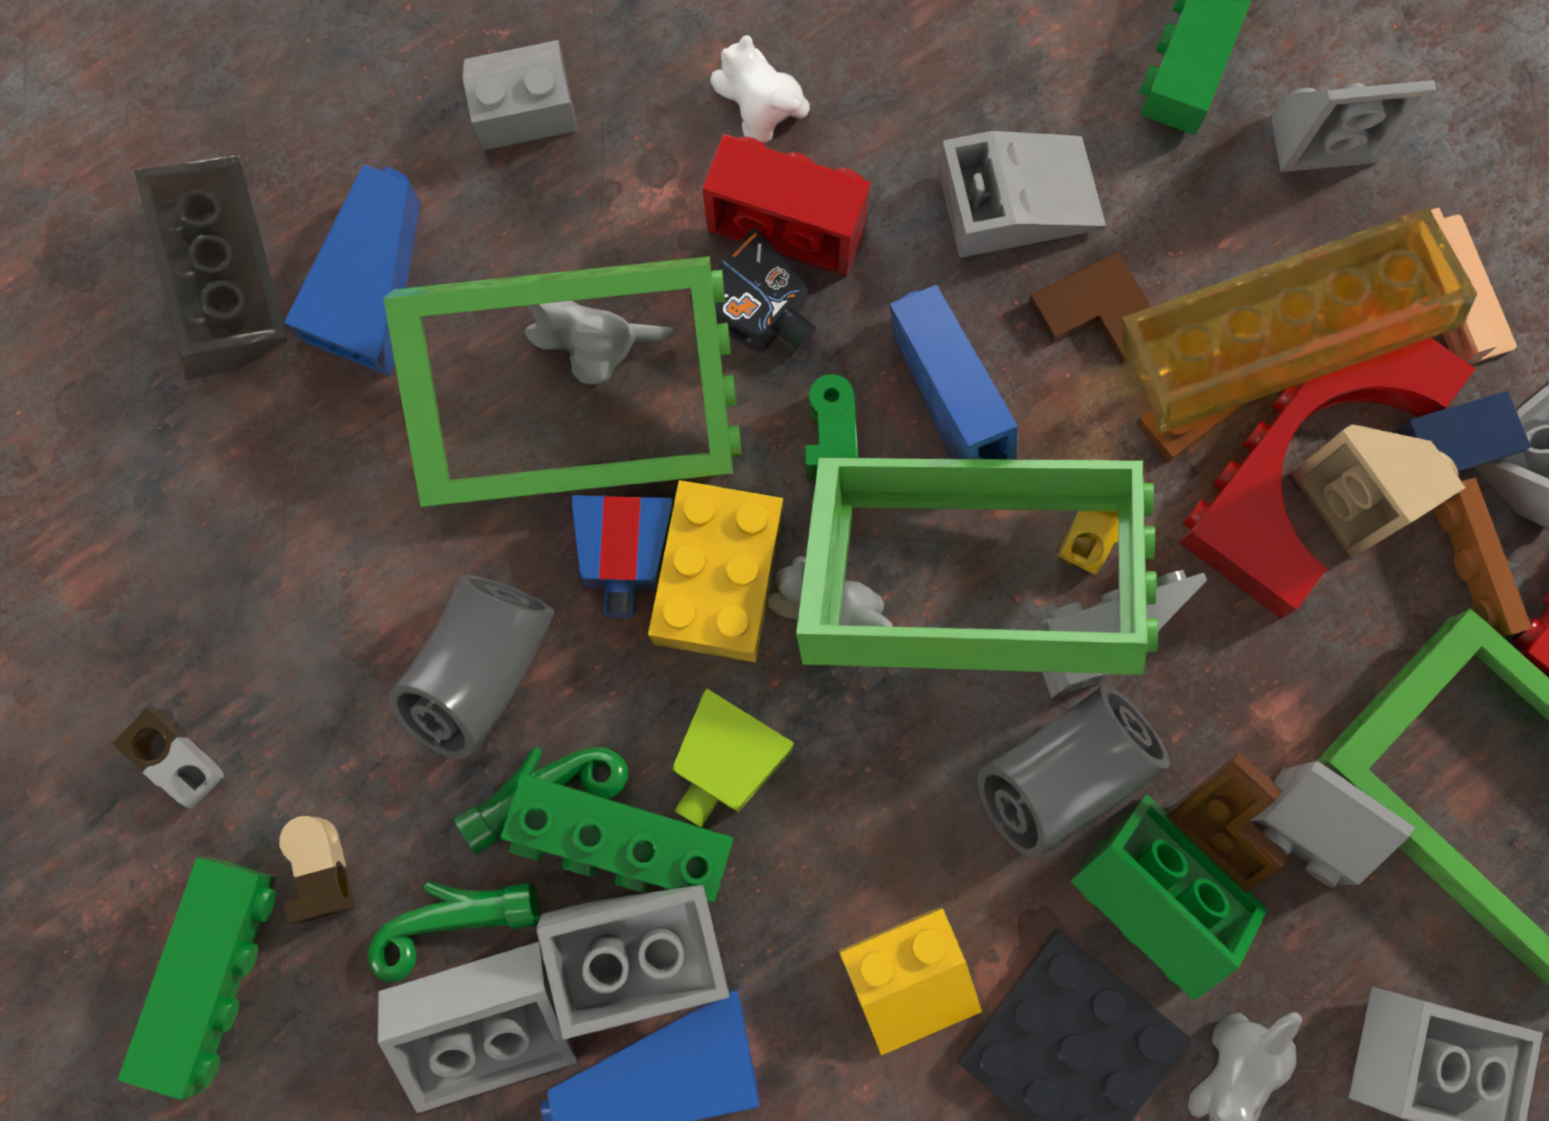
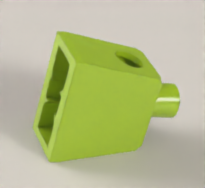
M706 689L672 768L674 773L691 783L674 811L701 828L718 801L738 813L794 749V742L709 689Z

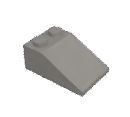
M1434 80L1367 87L1362 83H1353L1335 90L1316 91L1314 88H1302L1286 94L1271 118L1280 172L1378 163L1436 91Z
M704 885L596 900L541 915L537 926V933L563 1040L730 997Z
M1372 987L1349 1098L1412 1121H1526L1543 1033Z

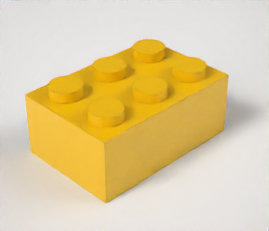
M679 480L648 633L654 645L756 663L783 518V498Z

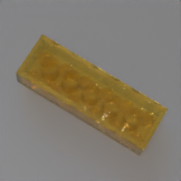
M1428 207L1125 316L1122 320V349L1160 433L1464 326L1477 296V291Z

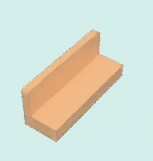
M1440 207L1420 213L1401 235L1449 350L1470 365L1512 352L1517 347L1462 216L1457 214L1444 218Z

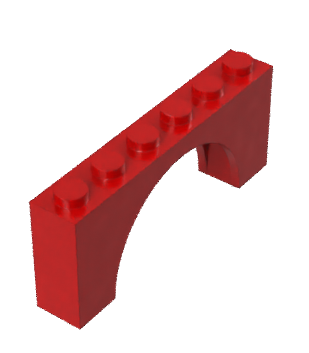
M1373 296L1358 310L1349 305L1330 329L1337 337L1328 348L1321 343L1317 346L1301 367L1302 370L1308 373L1299 386L1290 382L1271 406L1279 412L1269 425L1261 420L1242 444V446L1249 450L1240 464L1231 460L1212 483V485L1219 489L1215 497L1209 504L1201 499L1182 523L1189 531L1179 542L1180 545L1280 619L1300 607L1328 569L1306 549L1291 525L1283 501L1282 468L1287 447L1299 425L1305 419L1321 410L1346 403L1366 402L1387 405L1403 410L1417 418L1441 411L1448 407L1475 370L1470 364Z

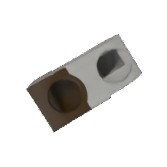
M146 708L112 745L157 787L164 789L183 806L193 809L224 777V774L217 764L177 727L178 723L164 709Z

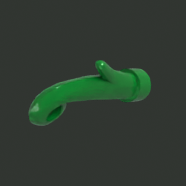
M534 747L517 772L491 798L479 807L476 805L472 806L455 817L454 821L469 846L478 855L499 841L497 836L503 832L521 773L562 786L580 775L583 788L588 794L607 799L618 794L624 788L628 779V768L624 759L618 753L605 747H589L574 751L535 771L542 757V749ZM596 767L609 768L611 770L609 779L604 782H596L594 780Z
M433 881L426 882L423 887L426 893L444 902L415 909L385 923L374 934L368 948V964L376 978L384 982H397L406 978L412 972L416 962V951L413 941L409 936L473 928L509 926L510 929L515 930L537 926L540 921V905L536 887L533 882L509 885L501 890L481 891L449 887ZM394 943L399 948L401 955L400 960L394 966H390L386 959L387 951Z

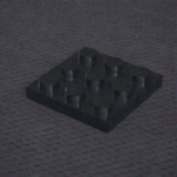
M1054 930L956 1060V1063L1026 1121H1132L1192 1038L1061 932Z

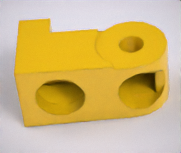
M1078 511L1061 546L1058 557L1097 575L1114 543L1118 541V511Z

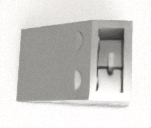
M989 131L942 142L937 169L959 258L1106 228L1082 136Z
M1179 570L1157 578L1156 604L1146 605L1147 618L1158 619V631L1207 581L1205 574L1201 573L1186 578L1184 570ZM1119 589L1101 596V602L1092 605L1091 608L1083 610L1081 602H1077L1051 611L1049 613L1050 618L1041 621L1042 627L1039 631L1120 633ZM1042 672L1051 698L1099 684L1113 675Z

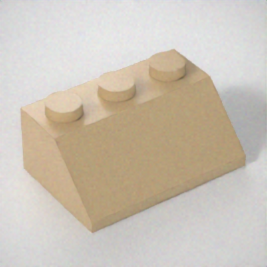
M1353 424L1342 430L1291 473L1351 558L1415 521L1466 488L1458 478V470L1454 462L1446 454L1439 452L1432 441Z

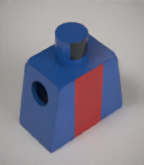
M572 495L581 580L587 588L604 589L603 616L632 618L635 616L636 590H657L674 507L672 498Z

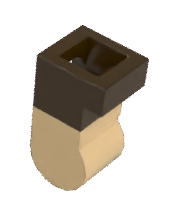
M299 816L290 820L283 827L280 834V849L282 854L291 861L298 898L283 902L287 924L305 923L355 909L343 850L336 827L328 820L312 816Z

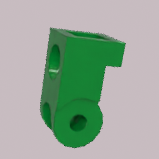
M823 375L814 381L809 392V414L812 421L817 425L818 445H805L806 479L816 478L819 458H858L853 388L847 379L840 375Z

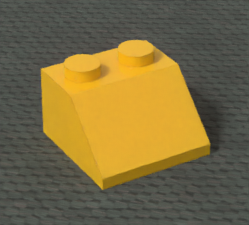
M935 908L838 950L881 1056L982 1012L966 961L943 908Z

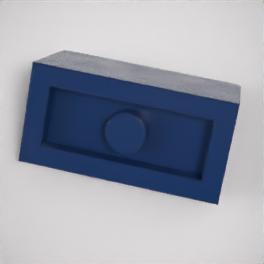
M1508 390L1411 419L1393 432L1432 441L1439 452L1446 454L1454 462L1458 472L1524 452L1530 447L1529 440Z

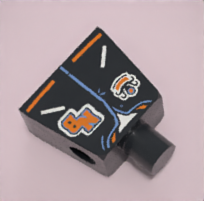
M753 227L714 269L722 270L725 302L715 303L717 324L728 323L729 337L759 353L764 352L778 336L794 349L800 351L809 343L817 330L814 324L799 313L807 303V286L764 236ZM691 295V296H690V300H691L692 312H693V315H694L693 301H692V295Z

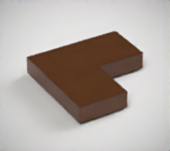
M1119 252L1031 294L1028 300L1052 343L1097 322L1121 364L1164 343L1169 337Z
M1240 751L1178 801L1166 815L1246 893L1280 870L1288 859V856L1250 821L1275 802L1282 790Z

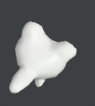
M743 36L739 43L730 45L722 50V70H715L712 73L710 82L715 92L725 98L735 100L740 105L741 117L744 120L742 123L744 136L766 143L772 140L773 130L778 123L784 121L789 116L798 120L807 116L810 104L803 96L801 86L792 76L777 72L769 65L763 54L757 48H754L750 36Z

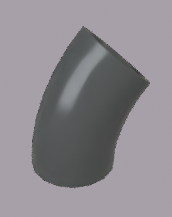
M466 574L459 576L450 599L431 635L414 661L389 691V704L396 718L413 737L434 752L451 759H466L471 756L496 724L524 679L555 614L553 608L524 591L495 580Z
M1103 684L1049 725L982 767L979 771L977 782L979 795L985 811L997 831L1020 854L1036 858L1061 844L1169 768L1170 760L1161 739L1141 712L1118 690Z

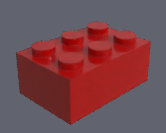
M723 134L702 187L707 231L740 242L754 227L781 256L847 277L866 227L871 182L864 180L858 173L847 168L833 170L815 164L812 159L801 153L789 152L784 154L766 148L762 142L752 137L741 136L735 138Z

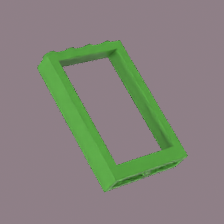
M710 256L393 289L383 298L421 507L733 474L732 457L742 456L739 425L728 426L726 408L737 406L733 375H723L721 355L731 354L728 323L717 324L715 303L725 302L722 270L711 271ZM691 288L710 452L450 480L422 316Z
M819 458L796 632L802 664L1144 675L1146 652L1157 653L1158 619L1147 618L1146 605L1156 604L1157 578L1156 571H1145V559H1154L1155 526H1144V515H1153L1154 484L1143 483V461ZM853 507L1118 511L1120 633L840 625Z
M1468 609L1449 617L1316 761L1414 826L1415 828L1409 838L1399 848L1549 987V936L1369 770L1474 654L1549 721V678L1472 609Z

